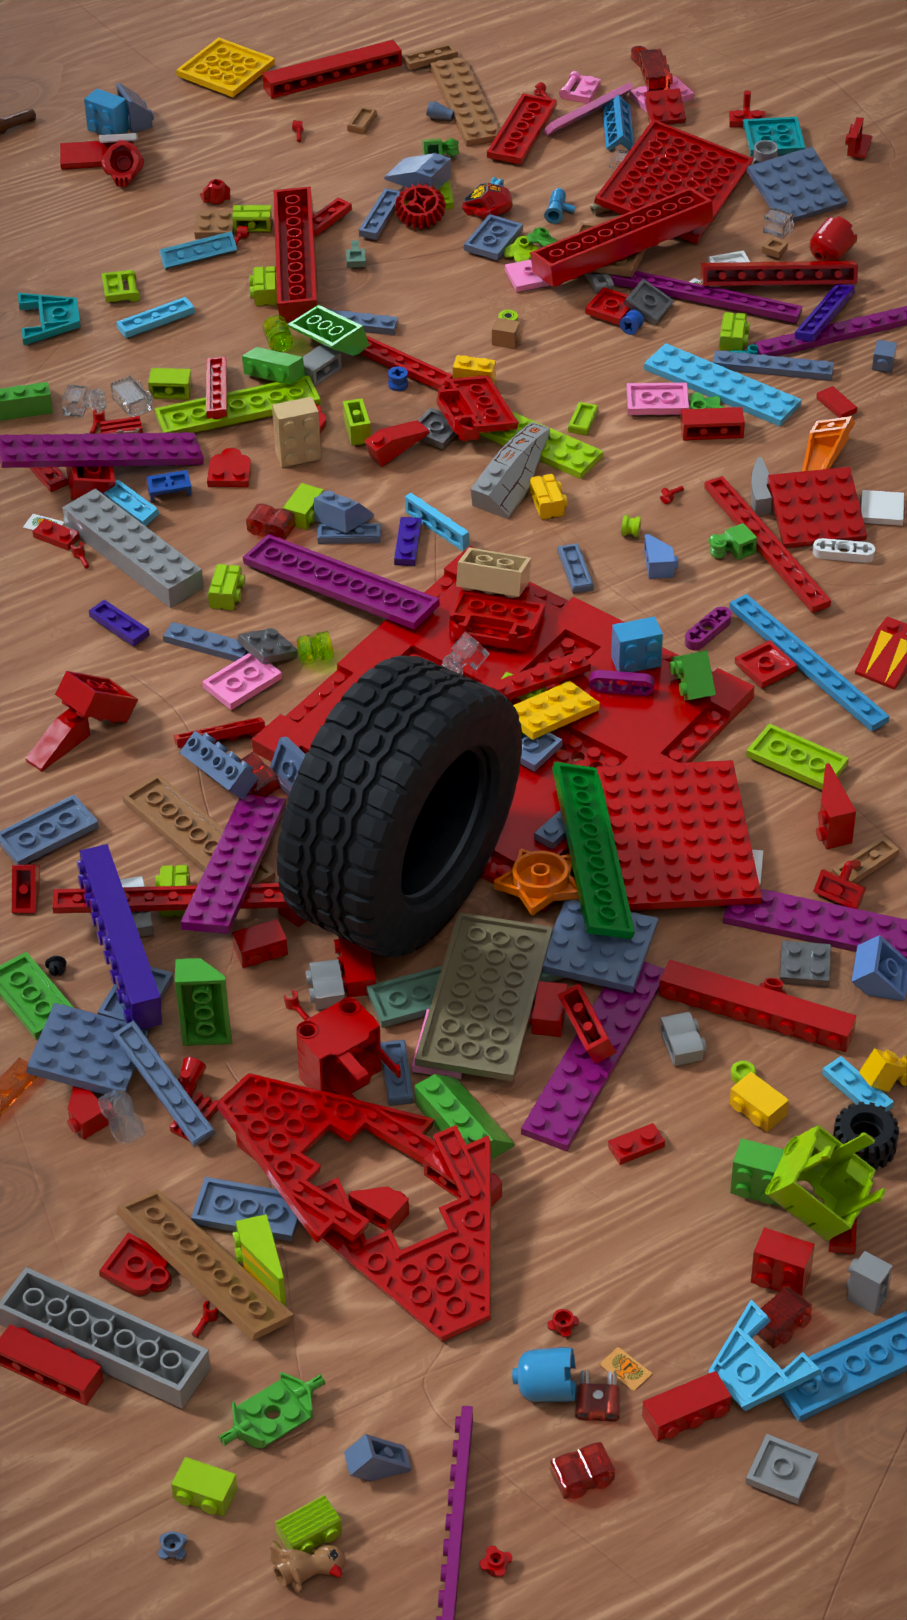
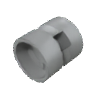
M763 140L754 145L753 164L778 157V145L773 141Z

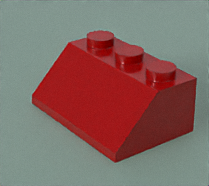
M113 466L66 467L71 500H76L94 489L103 494L115 486Z

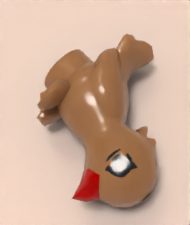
M272 1541L270 1546L271 1562L276 1564L273 1566V1572L277 1581L283 1587L292 1583L294 1591L298 1592V1594L302 1592V1582L316 1574L332 1575L337 1578H341L343 1574L342 1569L345 1566L346 1559L343 1551L336 1546L325 1545L318 1547L317 1550L312 1549L313 1555L295 1549H282L277 1541Z

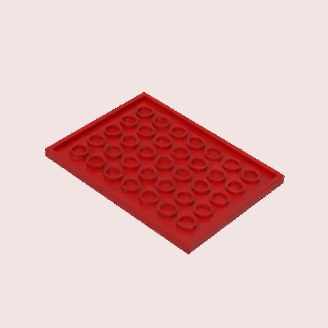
M653 119L596 195L594 203L623 215L691 187L712 200L713 218L715 219L746 174L747 167L752 165L753 158ZM712 222L677 237L698 244Z
M733 760L596 767L603 787L630 910L761 904L762 894Z

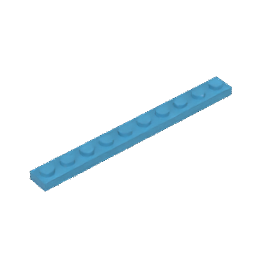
M748 594L730 602L729 609L766 641L771 640L797 664L798 669L871 732L889 722V715Z

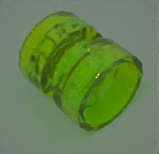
M275 315L265 320L262 328L271 350L278 352L288 350L293 345L294 340L285 318Z
M328 631L315 633L314 637L309 635L297 637V648L302 664L315 662L316 658H319L321 661L333 658V646Z

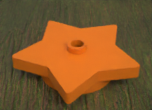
M519 849L513 869L494 880L495 890L520 897L531 915L536 914L553 901L579 899L576 881L571 876L573 867L570 854L559 856L548 851L530 852L525 849Z

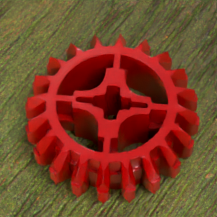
M420 182L418 186L411 184V188L405 187L404 191H400L395 205L396 215L401 223H405L407 228L412 225L414 230L416 227H419L421 231L423 227L429 229L431 224L436 226L437 221H441L442 216H444L446 202L440 190L436 189L434 185L429 187L427 183L423 186Z

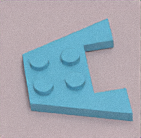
M750 1300L708 1371L709 1373L714 1371L718 1373L731 1397L744 1411L823 1374L804 1352L782 1370L752 1338L771 1320L752 1300Z

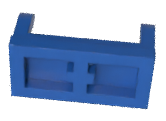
M188 470L147 476L150 502L155 501V495L186 490L187 496L192 495Z

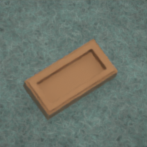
M360 107L347 125V131L365 134L376 118L377 110Z

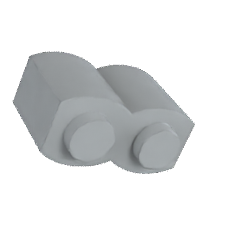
M339 960L309 963L310 970L305 971L307 985H312V988L309 989L310 1003H315L316 1010L327 1009L344 999L345 993Z
M690 1012L661 1017L660 1031L672 1064L678 1066L702 1061L707 1047L705 1039L703 1037L700 1038L698 1034L699 1025L697 1019H693Z

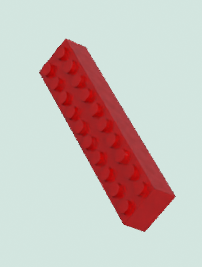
M311 186L273 190L277 304L280 323L292 322L318 305ZM308 219L309 222L305 225L309 227V230L304 228L302 224Z
M691 187L530 252L532 271L552 287L560 286L566 281L577 279L583 274L591 273L600 267L608 266L617 260L640 253L644 249L657 246L661 242L672 240L678 235L689 233L695 228L703 227L714 221L712 200Z

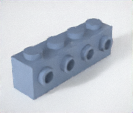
M194 731L179 753L243 800L259 778L252 773L254 768L243 760L239 763L240 757L231 751L227 754L229 749L219 742L214 744L216 740L206 732L202 736Z

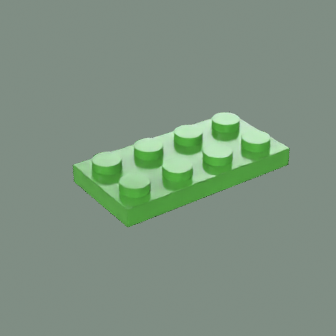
M27 952L0 965V998L35 1040L40 1037L54 1003L74 1008Z

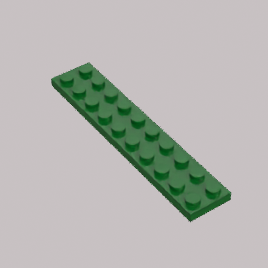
M555 762L552 770L586 933L632 939L635 934L597 768Z

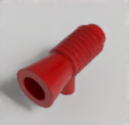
M194 1057L183 1059L180 1078H178L179 1083L190 1098L193 1096L196 1083L206 1070V1065Z

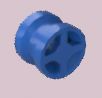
M630 310L621 319L620 327L626 334L633 335L644 324V317L640 312Z
M399 366L389 369L388 386L391 390L403 391L407 389L408 371L404 367Z

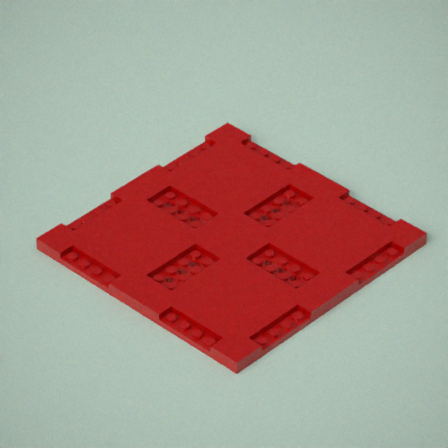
M468 546L444 568V575L424 592L439 598L440 606L415 630L386 619L337 663V670L286 716L279 714L253 737L252 749L257 755L272 762L280 737H288L306 754L320 727L323 726L327 716L337 702H340L345 692L354 683H357L358 679L365 672L374 668L378 663L391 659V657H422L486 685L500 680L506 672L516 674L580 651L591 663V671L546 686V691L571 681L600 703L599 710L549 732L562 739V747L560 749L563 750L556 751L535 772L520 765L516 790L506 823L492 856L481 875V878L494 884L495 879L513 869L519 849H525L530 852L548 851L559 856L570 854L567 838L554 849L534 840V833L561 810L552 770L555 762L594 768L598 766L692 762L754 699L755 686L717 668L712 672L716 695L684 700V696H681L679 691L681 679H675L669 667V663L672 662L671 657L680 655L662 647L661 667L632 672L649 674L654 678L655 684L652 694L640 696L595 692L589 686L590 675L593 671H617L611 658L612 625L624 623V621L575 597L568 601L530 581L520 597L514 599L544 603L546 605L545 613L535 632V641L528 646L527 651L519 652L515 649L496 648L485 644L478 645L468 641H454L451 639L449 632V615L460 591L464 590L462 587L456 586L458 561L469 547L474 548ZM473 590V591H472V592L484 593L483 591H480V590ZM496 593V594H490V595H496V596L506 597L504 594H498V593ZM623 680L616 682L619 685L628 684L626 681ZM517 698L510 699L513 705L523 701ZM580 758L582 760L574 761L573 759ZM573 871L571 876H572V877L574 878V880H575L574 871ZM555 901L541 909V911L545 912Z

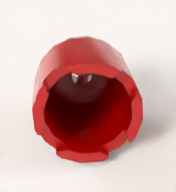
M840 216L836 218L828 217L810 239L809 248L814 258L818 261H839L857 242V234L854 235L851 229L852 224Z

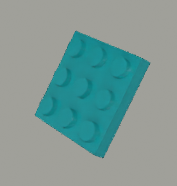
M798 117L743 119L750 157L754 156V145L763 140L773 141L778 145V156L806 149Z

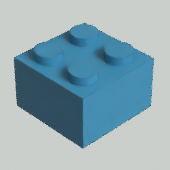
M95 89L84 98L87 129L100 135L125 134L129 130L126 98L100 89Z
M655 617L612 625L611 658L617 671L636 672L661 667L663 633Z

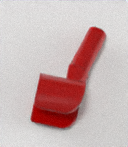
M543 82L535 85L537 89L534 90V94L536 96L541 95L545 98H550L545 92L546 85Z
M293 120L292 131L297 132V142H301V133L304 131L302 127L303 121Z
M247 226L237 227L236 246L241 238L249 237Z
M97 409L93 410V426L90 434H95L100 422L105 421L104 410L100 414H97Z
M679 486L671 490L662 488L661 493L663 496H660V500L664 504L671 503L674 499L673 495L683 491L684 487Z
M79 542L80 547H73L71 545L73 557L79 558L84 568H89V564L85 559L83 543Z
M291 991L293 998H287L286 995H283L287 1009L297 1011L303 1020L309 1018L300 1006L297 991Z
M206 1301L203 1304V1317L192 1333L196 1338L208 1322H214L218 1319L219 1309L209 1310L210 1301Z

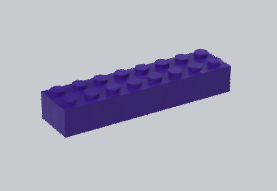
M104 844L79 850L80 860L76 861L80 874L78 875L79 886L81 889H85L84 899L87 908L91 907L92 910L90 916L93 927L97 926L98 928L97 938L99 945H104V960L106 965L110 964L111 966L110 977L112 983L117 984L116 994L119 1004L123 1003L125 1008L123 1009L125 1022L127 1024L134 1020L140 1030L162 1025L161 996L109 846Z

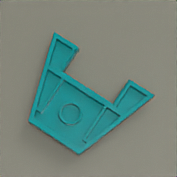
M18 293L19 309L39 308L41 326L21 328L23 345L81 327L77 298Z

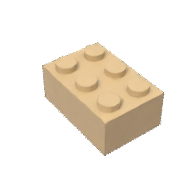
M307 397L273 404L275 452L281 467L321 460L319 413L313 398Z
M469 547L458 561L456 586L462 587L466 591L480 590L486 594H504L508 598L520 597L530 580L531 558Z

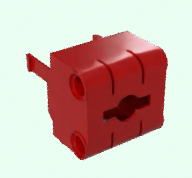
M344 998L318 1014L300 1022L296 1027L299 1078L308 1088L356 1099L352 1093L368 1085L371 1076L381 1071V1060L398 1079L401 1078V1069L399 1064L396 1065L381 1049L380 1025L356 998Z

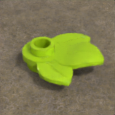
M520 236L515 240V243L506 247L504 257H514L515 262L530 260V252L539 249V247L530 243L527 236Z

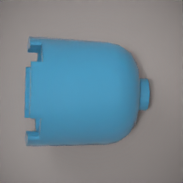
M556 1347L526 1351L519 1359L518 1368H513V1384H518L520 1393L528 1401H575L577 1383L576 1381H571V1369H576L574 1349Z

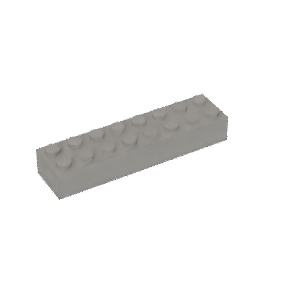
M97 489L62 507L65 527L78 531L80 538L169 608L174 607L204 588L201 568Z
M25 1267L0 1301V1325L6 1328L10 1324L17 1328L23 1327L41 1339H49L56 1346L63 1349H71L84 1359L96 1361L101 1366L103 1373L181 1409L184 1408L211 1368L208 1349Z

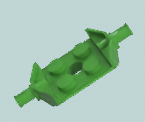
M281 1372L280 1380L237 1406L233 1401L234 1426L218 1436L223 1446H226L238 1438L239 1441L243 1440L255 1448H264L313 1418L311 1397L313 1396V1391L326 1384L324 1378L319 1374L310 1381L303 1382L298 1378ZM276 1411L280 1413V1416L276 1419H269L266 1417V1414Z

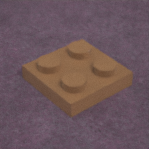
M197 210L194 231L195 239H203L231 231L233 233V210Z

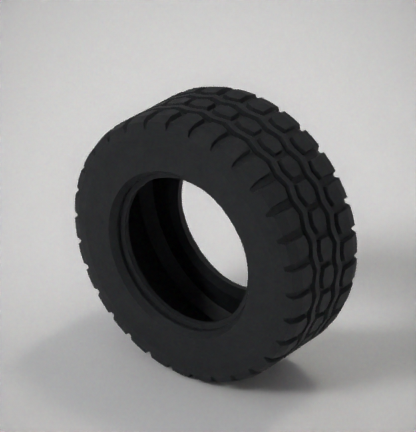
M418 656L391 657V659H386L365 672L358 679L357 683H354L345 692L340 702H337L327 716L323 726L320 727L311 743L309 751L302 761L297 778L294 780L289 794L288 804L282 819V830L279 835L277 850L279 854L277 858L278 882L283 898L288 906L302 919L380 956H405L413 953L414 950L420 949L430 939H433L454 917L472 892L492 856L506 823L516 790L522 756L521 722L512 702L494 688Z

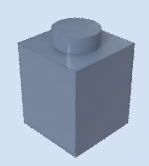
M877 340L872 370L892 373L896 357V342Z

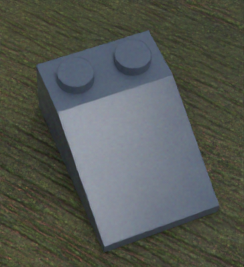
M436 153L404 158L384 176V179L411 188V184L418 186L420 182L423 186L427 183L429 187L434 185L436 189H439L451 178V158Z

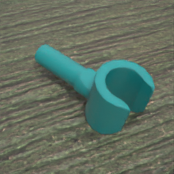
M751 344L747 350H730V352L758 354V346Z

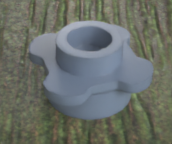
M171 1531L160 1536L161 1549L158 1551V1556L161 1559L165 1560L170 1557L182 1560L185 1558L186 1551L184 1547L188 1541L185 1534Z

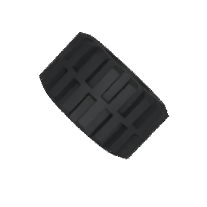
M858 1102V1105L853 1103L848 1105V1109L843 1108L840 1111V1115H837L833 1136L843 1144L857 1138V1135L861 1133H867L874 1137L875 1142L855 1154L875 1170H878V1166L884 1168L887 1166V1162H891L894 1158L899 1135L898 1121L896 1118H893V1114L890 1111L886 1112L885 1107L881 1105L877 1107L872 1102L869 1104Z

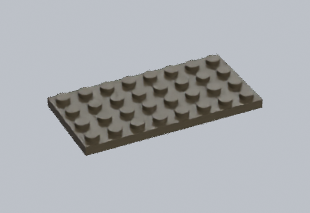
M458 912L416 1053L415 1065L513 1081L553 927Z

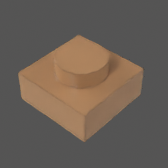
M770 237L762 246V253L780 258L788 249V242Z

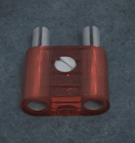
M584 1370L580 1372V1384L576 1387V1418L585 1421H617L620 1414V1387L617 1386V1373L613 1371V1384H611V1371L608 1372L607 1384L589 1383L590 1372L586 1370V1383H584Z

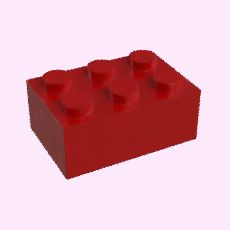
M70 671L65 672L55 693L62 700L61 703L69 708H74L78 716L84 719L92 717L98 721L106 719L112 723H117L118 721L127 723L138 701L135 696L110 678Z

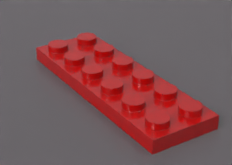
M522 93L487 150V158L511 162L512 164H522L556 108L557 100Z

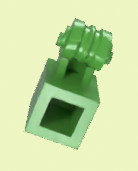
M440 138L423 139L422 153L423 155L433 153L447 154L450 157H454L460 154L458 149L459 140L449 138L446 141H442Z
M744 523L725 530V533L721 535L713 534L709 538L710 554L714 558H723L726 555V551H730L737 560H741L756 554L757 537Z

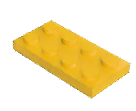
M568 681L513 706L518 712L522 732L534 740L598 711L600 703L574 683Z

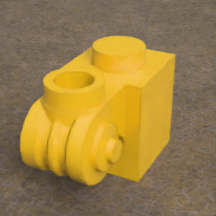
M874 1048L860 1069L859 1074L870 1087L886 1092L890 1091L896 1080H899L903 1086H907V1056L904 1055L901 1059L890 1050L881 1051Z

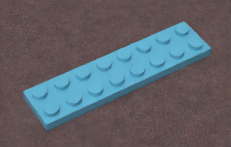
M667 343L644 363V370L674 383H687V388L708 397L718 396L720 397V402L732 407H742L744 412L777 426H781L801 406L800 398Z

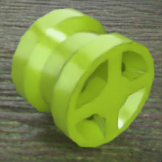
M624 515L621 535L627 536L630 534L639 538L641 517L630 518L629 515Z

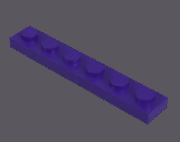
M836 284L795 331V339L802 340L803 342L815 341L853 296L855 286Z

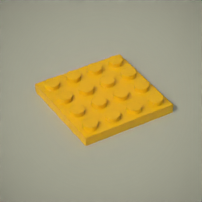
M218 37L176 70V75L200 86L234 97L259 78L262 73L274 66L275 58Z

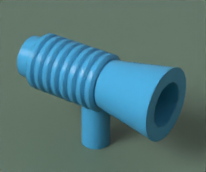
M557 188L552 192L549 207L545 211L544 217L549 223L557 224L561 222L563 211L574 213L575 206L565 203L566 193L561 188Z

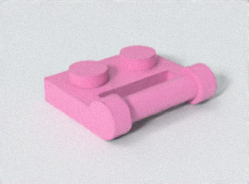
M572 71L567 84L560 90L559 96L562 99L588 104L599 89L601 79L594 78L593 76H583L577 71ZM575 83L579 84L574 92L571 91Z

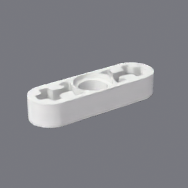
M821 538L814 541L813 555L819 559L869 563L874 560L875 547L868 542ZM840 549H846V550H848L849 552H841V551H839V550H840Z

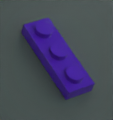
M400 518L394 565L416 566L422 525L421 518Z
M103 600L89 610L90 618L132 646L137 645L150 635L147 627L106 600Z

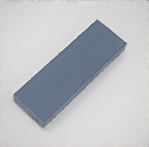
M381 523L361 524L347 533L325 524H318L317 541L318 544L381 543Z
M578 543L557 546V552L572 594L593 591V582Z
M405 1040L381 1042V1049L396 1065L399 1064L401 1069V1078L398 1079L383 1062L389 1106L414 1103Z

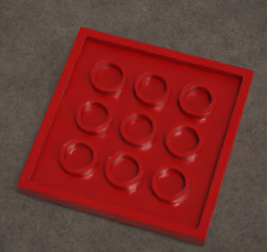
M850 467L768 475L767 481L781 541L785 548L813 546L814 541L821 538L847 541L866 540L867 533Z

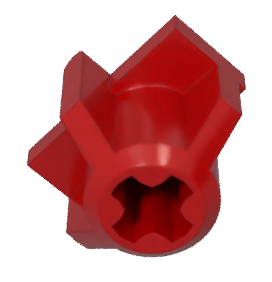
M213 179L203 189V192L200 193V197L204 203L220 204L224 200H230V187L220 179Z

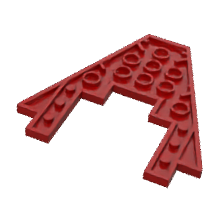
M248 1073L218 1100V1110L317 1243L331 1229L354 1242L368 1228L370 1221L310 1183L320 1173L321 1165L304 1154L327 1131L333 1132L350 1143L363 1129H366L422 1165L423 1159L437 1147L434 1140L425 1136L433 1127V1118Z
M457 1125L433 1135L436 1145L461 1195V1198L439 1207V1211L448 1228L447 1230L402 1250L399 1249L391 1229L367 1240L364 1233H362L354 1242L331 1229L321 1239V1241L441 1342L491 1320V1140L488 1135L466 1145ZM338 1177L317 1186L352 1209Z

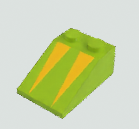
M267 1214L237 1220V1232H232L236 1261L242 1263L243 1268L286 1307L284 1276Z

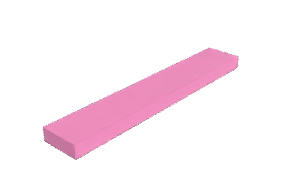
M631 82L551 122L544 129L545 135L549 136L596 112L617 95H620L622 98L625 97L634 88Z

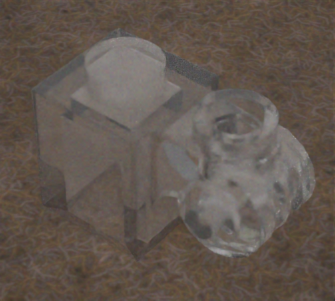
M68 384L61 399L63 415L83 417L87 407L92 406L93 410L97 409V412L103 411L106 408L105 392L99 388L89 390L87 386Z
M464 632L451 647L453 651L450 655L444 657L442 666L461 675L464 672L463 666L467 664L476 671L489 656V652L477 640Z

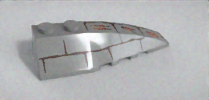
M531 422L511 438L492 459L472 486V506L509 519L529 492L530 479L535 475V469L537 464H539L542 450H544L550 428Z

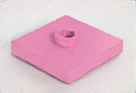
M531 260L505 264V272L516 292L551 286L533 273Z

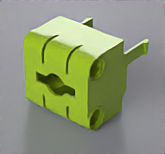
M817 1125L801 1135L793 1137L787 1143L765 1194L822 1239L829 1241L833 1237L851 1229L855 1218L863 1208L882 1201L886 1191L885 1188L869 1195L873 1185L872 1178L876 1170L855 1154L873 1144L875 1140L867 1133H861L857 1138L843 1144L820 1125ZM796 1181L808 1182L812 1186L814 1194L823 1200L824 1203L820 1202L796 1183Z

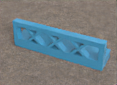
M617 95L602 107L606 148L611 151L621 143L630 151L634 145L631 107L620 95Z

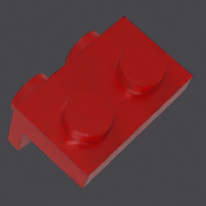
M856 117L854 124L850 125L849 134L846 135L845 145H848L847 156L865 158L873 136L862 134L864 118Z

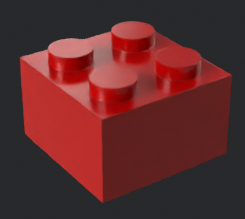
M764 1227L753 1253L751 1283L761 1288H769L781 1292L788 1297L801 1299L811 1276L815 1244Z

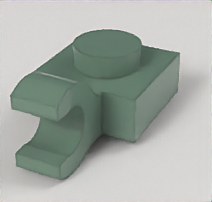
M351 240V249H346L347 268L366 267L365 249H359V240Z

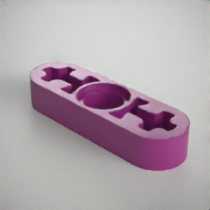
M716 607L685 633V646L690 650L702 649L731 624V610L727 607ZM709 626V627H712V628H714V629H713V630H705V629H703V627Z
M607 670L593 671L589 681L590 688L595 692L640 696L652 694L655 684L654 678L649 674ZM623 680L626 681L628 684L619 685L616 682Z

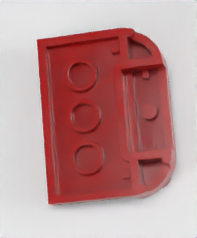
M488 375L447 379L444 385L438 389L436 403L452 430L459 435V439L462 441L478 440L480 433L508 431L518 427L519 422Z
M461 590L449 615L451 639L454 641L473 642L478 645H491L496 648L515 649L519 652L527 651L528 646L535 641V632L545 613L546 604Z

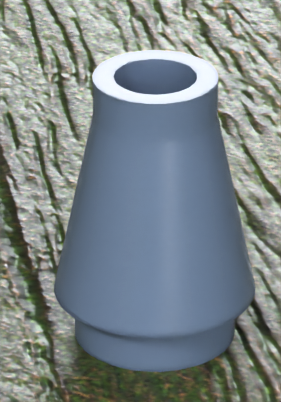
M434 101L429 103L426 116H429L430 119L451 121L454 110Z

